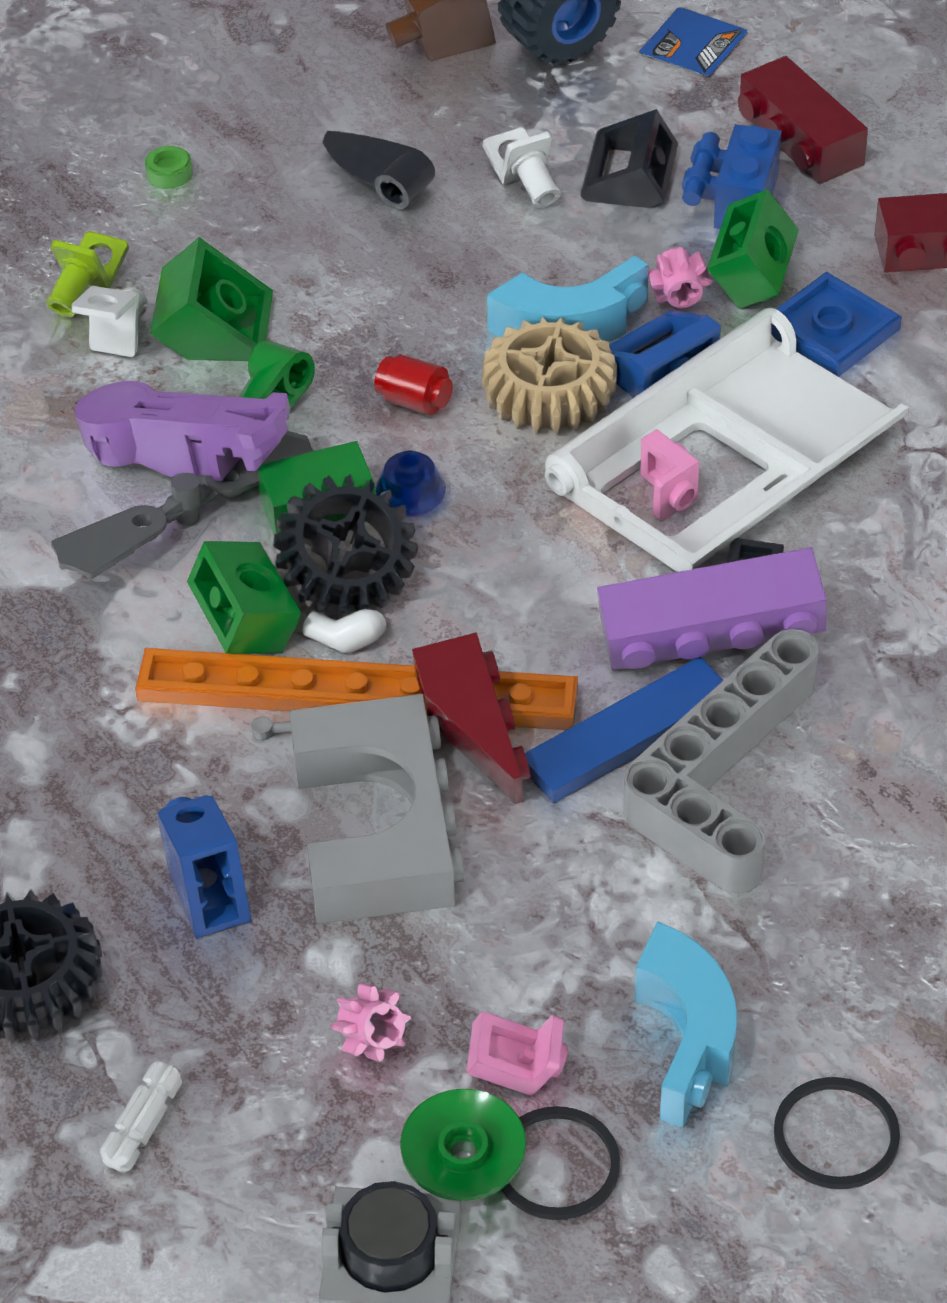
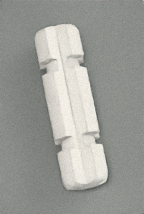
M161 1060L151 1064L142 1079L146 1085L137 1087L114 1125L118 1132H111L100 1149L102 1162L108 1168L115 1169L121 1173H126L132 1169L141 1154L137 1148L144 1147L168 1108L164 1102L173 1100L182 1085L181 1071L177 1067L168 1065Z

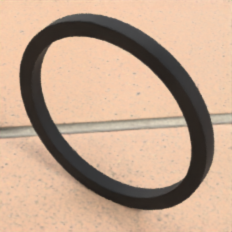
M825 1077L803 1083L784 1098L775 1116L774 1141L780 1157L792 1172L805 1181L820 1187L851 1189L869 1184L888 1170L898 1151L900 1129L898 1119L891 1105L873 1088L852 1079ZM822 1090H844L860 1095L874 1104L884 1116L890 1131L888 1150L875 1166L860 1174L838 1177L824 1175L811 1170L791 1153L784 1138L783 1124L786 1115L793 1105L803 1097Z
M544 1107L520 1116L519 1118L524 1128L536 1122L549 1119L571 1120L590 1128L606 1145L610 1155L611 1167L601 1189L592 1197L579 1204L567 1207L539 1205L520 1195L510 1183L501 1189L506 1198L525 1213L548 1220H567L580 1217L603 1204L613 1192L620 1172L619 1149L608 1128L592 1115L569 1107Z

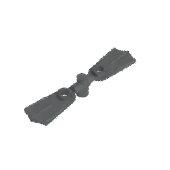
M287 431L281 438V442L263 463L314 450L310 445L308 436ZM241 458L222 481H213L212 476L206 475L207 485H201L199 477L193 473L177 474L171 480L172 495L167 498L164 505L158 508L149 505L134 506L52 540L51 546L57 555L59 567L61 570L68 569L78 572L92 580L132 555L136 549L156 539L158 535L164 532L167 524L175 520L182 525L197 523L199 521V508L212 502L218 494L223 497H236L245 490L258 486V471H247Z

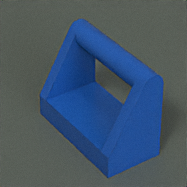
M674 310L665 312L609 344L617 363L616 384L632 398L636 397L720 339L721 325L708 315ZM668 333L672 335L641 354H633Z

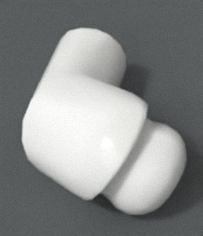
M368 609L356 611L337 621L313 611L307 616L302 631L304 636L339 652L352 653L378 640L386 630V620L380 612Z

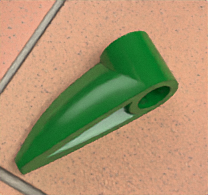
M265 340L260 342L250 354L248 361L250 379L239 397L267 399L273 392L287 393L291 409L313 381L315 374L313 358L309 353L273 341Z

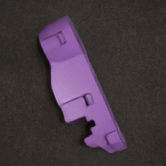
M120 381L103 385L90 391L78 401L74 410L84 446L94 459L102 465L125 466L138 463L169 477H174L180 473H193L197 476H212L213 481H222L241 458L247 471H256L288 431L286 420L289 418L290 405L287 393L273 392L267 399L153 391L149 385L142 382Z

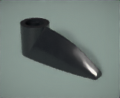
M327 131L324 135L322 143L331 157L347 172L374 186L379 197L387 205L395 209L402 210L407 208L435 177L433 163L428 156L416 148L380 138L340 131Z

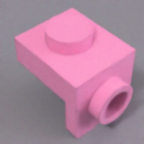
M658 429L641 438L640 475L654 485L653 516L660 521H664L677 511L687 509L698 498L699 461L690 455L684 446L673 442Z
M482 1011L472 1023L466 1074L533 1096L551 1077L556 1078L565 1065L568 1046L562 1042L564 1019L551 1015L536 1030Z

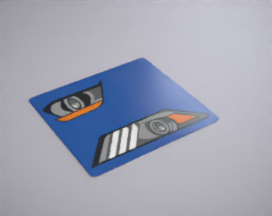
M679 7L640 49L639 53L705 76H710L747 34L748 30Z

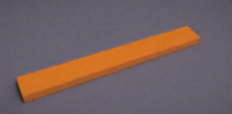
M145 648L135 687L137 701L275 711H289L421 694L415 676L414 665ZM499 671L500 683L493 684L497 699L507 697L515 727L567 730L574 726L578 676Z

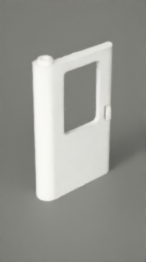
M765 308L550 454L545 462V479L551 490L557 495L565 496L677 572L692 570L908 414L909 407L901 403L892 409L797 353L795 331L789 320L780 311L774 308ZM771 323L779 330L782 342L777 341L771 335ZM655 429H658L673 442L680 441L693 431L703 430L766 470L675 536L664 535L631 513L625 506L619 505L604 495L606 491L640 468L641 438Z

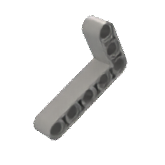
M787 629L775 634L631 762L625 770L623 815L626 822L633 829L692 870L729 893L741 894L750 892L761 882L766 836L763 828L754 820L708 789L808 699L815 690L819 645L810 633L803 630Z

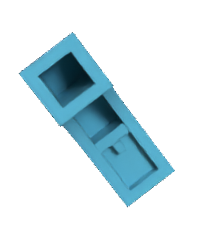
M633 256L595 281L572 287L547 285L534 280L522 272L487 294L488 332L496 337H503L506 327L519 330L523 320L530 324H537L542 317L547 322L554 323L563 318L567 325H573L582 321L585 331L598 330L601 340L614 341L626 334V316L631 312L637 311L643 304L648 302L649 265L637 256Z
M657 921L636 966L635 1002L654 1008L672 1021L681 1034L682 1041L661 1085L660 1120L683 1128L692 1106L703 1107L712 1082L728 1087L735 1056L737 1010L731 985L725 973L710 953L686 934Z

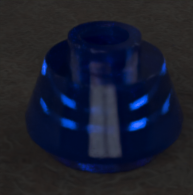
M407 450L397 453L387 460L376 482L375 494L380 496L382 492L391 489L393 497L389 504L390 508L405 505L407 510L405 517H419L429 513L442 502L446 493V484L429 456L421 452Z

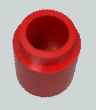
M399 354L396 357H385L379 364L375 374V391L377 394L382 395L386 402L427 415H434L440 408H444L448 404L453 391V384L445 367L403 354Z

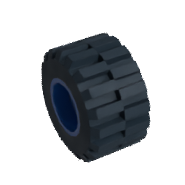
M501 0L498 2V12L502 15L500 17L502 25L528 52L544 64L551 62L556 66L562 65L566 60L569 62L578 60L583 53L587 55L593 51V46L599 41L602 42L607 36L605 33L608 28L613 27L617 19L614 14L620 10L621 1Z

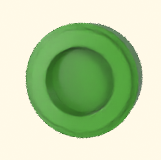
M159 147L151 151L145 158L147 180L156 187L176 188L187 183L192 177L190 154L180 147Z

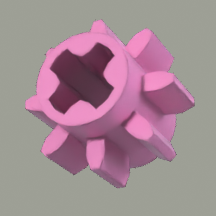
M678 247L669 249L661 255L659 254L656 261L657 269L648 271V278L657 302L662 304L668 300L670 305L679 309L692 306L700 301L703 293L702 287L709 286L712 283L701 253L696 252L690 255L687 250Z
M359 983L357 989L358 996H353L349 999L341 997L337 999L340 1009L337 1021L331 1024V1029L341 1032L347 1038L343 1044L342 1051L357 1057L364 1052L366 1058L380 1062L384 1059V1049L391 1048L394 1045L404 1046L405 1043L402 1036L405 1030V1023L411 1020V1015L402 1013L395 1006L400 996L398 992L384 988L378 993L376 986Z

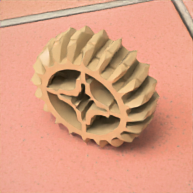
M542 317L537 324H530L523 320L519 330L506 327L504 336L493 338L490 350L485 351L483 372L481 373L482 388H484L490 409H495L499 412L500 420L512 419L516 429L530 425L533 427L535 434L542 428H552L557 435L560 427L568 426L576 431L580 420L594 423L597 413L606 412L607 405L613 399L614 392L616 391L617 363L615 362V355L612 354L609 341L601 340L598 330L585 331L582 321L573 325H567L563 318L554 323L547 322Z

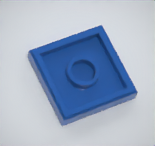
M827 271L776 308V310L786 316L795 331L796 352L838 377L901 329V315ZM771 323V335L777 341L782 342L779 330Z

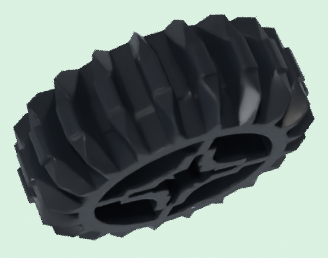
M351 474L344 478L342 487H337L334 480L328 476L323 479L321 491L309 483L303 489V499L296 496L289 499L286 507L289 513H282L278 517L276 526L281 532L274 535L273 547L281 551L276 555V568L288 570L283 579L285 586L302 585L298 593L300 603L307 601L313 595L318 598L316 609L319 613L324 612L327 609L328 603L337 605L336 612L342 618L347 615L349 605H354L356 611L369 610L371 601L382 609L388 604V593L397 596L403 591L405 583L402 579L410 578L415 566L410 560L416 557L418 546L417 543L410 541L416 531L415 523L402 522L407 513L405 505L392 508L389 506L393 497L391 489L377 496L372 493L374 489L372 479L366 481L361 489L354 487V480ZM332 514H347L345 518L338 521L322 518ZM364 521L369 523L379 533L385 547L380 546V540L369 535L365 529ZM353 531L350 541L352 545L351 551H346L342 561L338 562L337 559L341 550L339 548L340 541H345L348 532ZM305 544L311 546V552L323 558L326 562L327 572L323 571L313 562L307 553ZM357 570L369 573L370 570L376 571L363 578H343L350 571Z
M30 889L23 900H15L6 892L3 903L0 904V1031L4 1030L5 1037L12 1044L20 1032L28 1031L36 1041L40 1035L41 1028L51 1026L58 1032H61L63 1025L62 1017L68 1016L80 1019L81 1011L83 1010L81 1003L94 1002L95 984L101 982L103 973L100 960L102 957L100 941L96 939L92 923L89 922L88 917H80V912L76 909L73 902L61 906L60 900L57 899L54 893L40 902ZM20 957H23V958H24V961H23V963H24V968H25V973H24V974H20V972H19V970H20L19 958H20Z

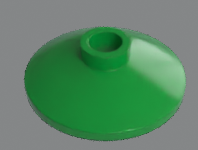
M453 1089L433 1095L413 1110L404 1124L401 1133L400 1149L402 1161L408 1174L421 1188L444 1199L470 1201L492 1195L513 1180L524 1161L526 1136L519 1116L502 1099L481 1090ZM461 1151L473 1154L469 1158L454 1157L455 1154Z

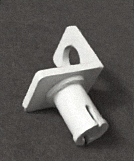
M517 128L483 140L482 146L502 185L521 180L535 208H545L559 199L561 191L556 186L546 167L552 143V136L549 132L529 137L524 128ZM508 144L505 158L502 159L498 150L501 146Z
M92 285L72 303L73 313L89 316L90 349L127 357H133L137 354L138 318L147 310V307L143 306L147 303V298L142 291L134 287L116 290Z

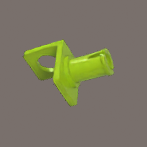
M92 231L85 233L79 246L53 240L50 248L62 272L50 296L45 301L48 304L47 307L58 315L70 318L75 315L72 312V303L85 292L88 285L111 288L129 250L127 241ZM106 247L112 251L111 260L106 265H102L97 253L94 251L95 248Z

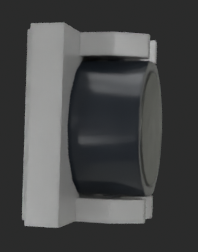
M396 1181L374 1183L366 1188L335 1186L333 1203H326L327 1228L322 1230L323 1272L318 1298L319 1303H450L462 1208L461 1201L444 1199L431 1193H422L412 1185Z

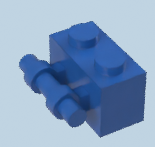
M735 124L727 150L719 148L720 138L716 133H704L701 141L694 145L690 157L693 165L686 170L681 184L684 190L682 196L684 203L696 206L700 203L701 199L715 200L714 228L720 229L728 204L766 189L773 194L779 172L781 131L765 129L760 126ZM710 172L719 173L718 177L711 176Z

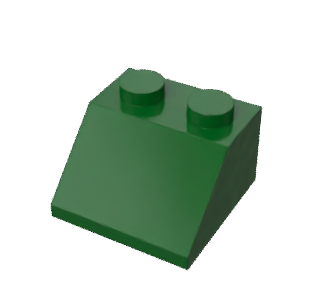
M198 237L162 267L150 334L163 345L173 349L187 360L249 361L250 354L255 346L266 340L273 290Z

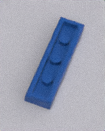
M701 657L688 662L527 751L525 755L531 780L552 803L561 800L642 754L716 688L723 679Z

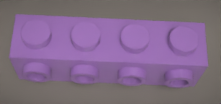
M812 547L597 587L600 619L612 671L624 668L642 669L652 663L678 658L696 659L706 653L732 648L749 649L760 643L767 642L775 634L787 629H799L811 635L827 631V599Z

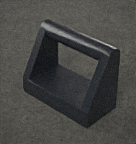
M657 109L601 128L596 132L580 193L585 201L650 208L665 203L678 142ZM611 149L631 151L627 168L604 176Z

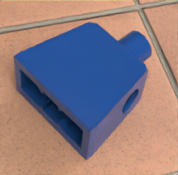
M204 795L195 799L189 797L173 799L165 808H162L157 813V819L168 870L195 938H201L252 921L237 840L214 797ZM210 869L214 871L217 875L215 883L207 888H202L201 886L205 884L198 870Z

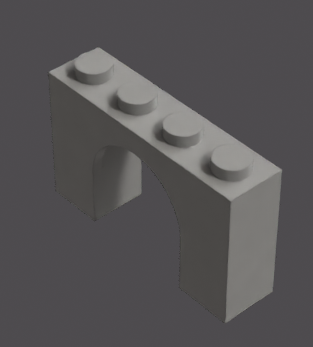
M423 694L289 710L299 789L361 781L375 782L397 790L412 804L409 811L400 821L381 832L365 836L307 843L316 923L323 924L454 907V883L464 882L463 860L460 847L449 848L448 837L456 836L454 808L452 802L442 803L440 793L449 791L446 763L444 758L434 759L432 749L441 748L438 718L426 715Z

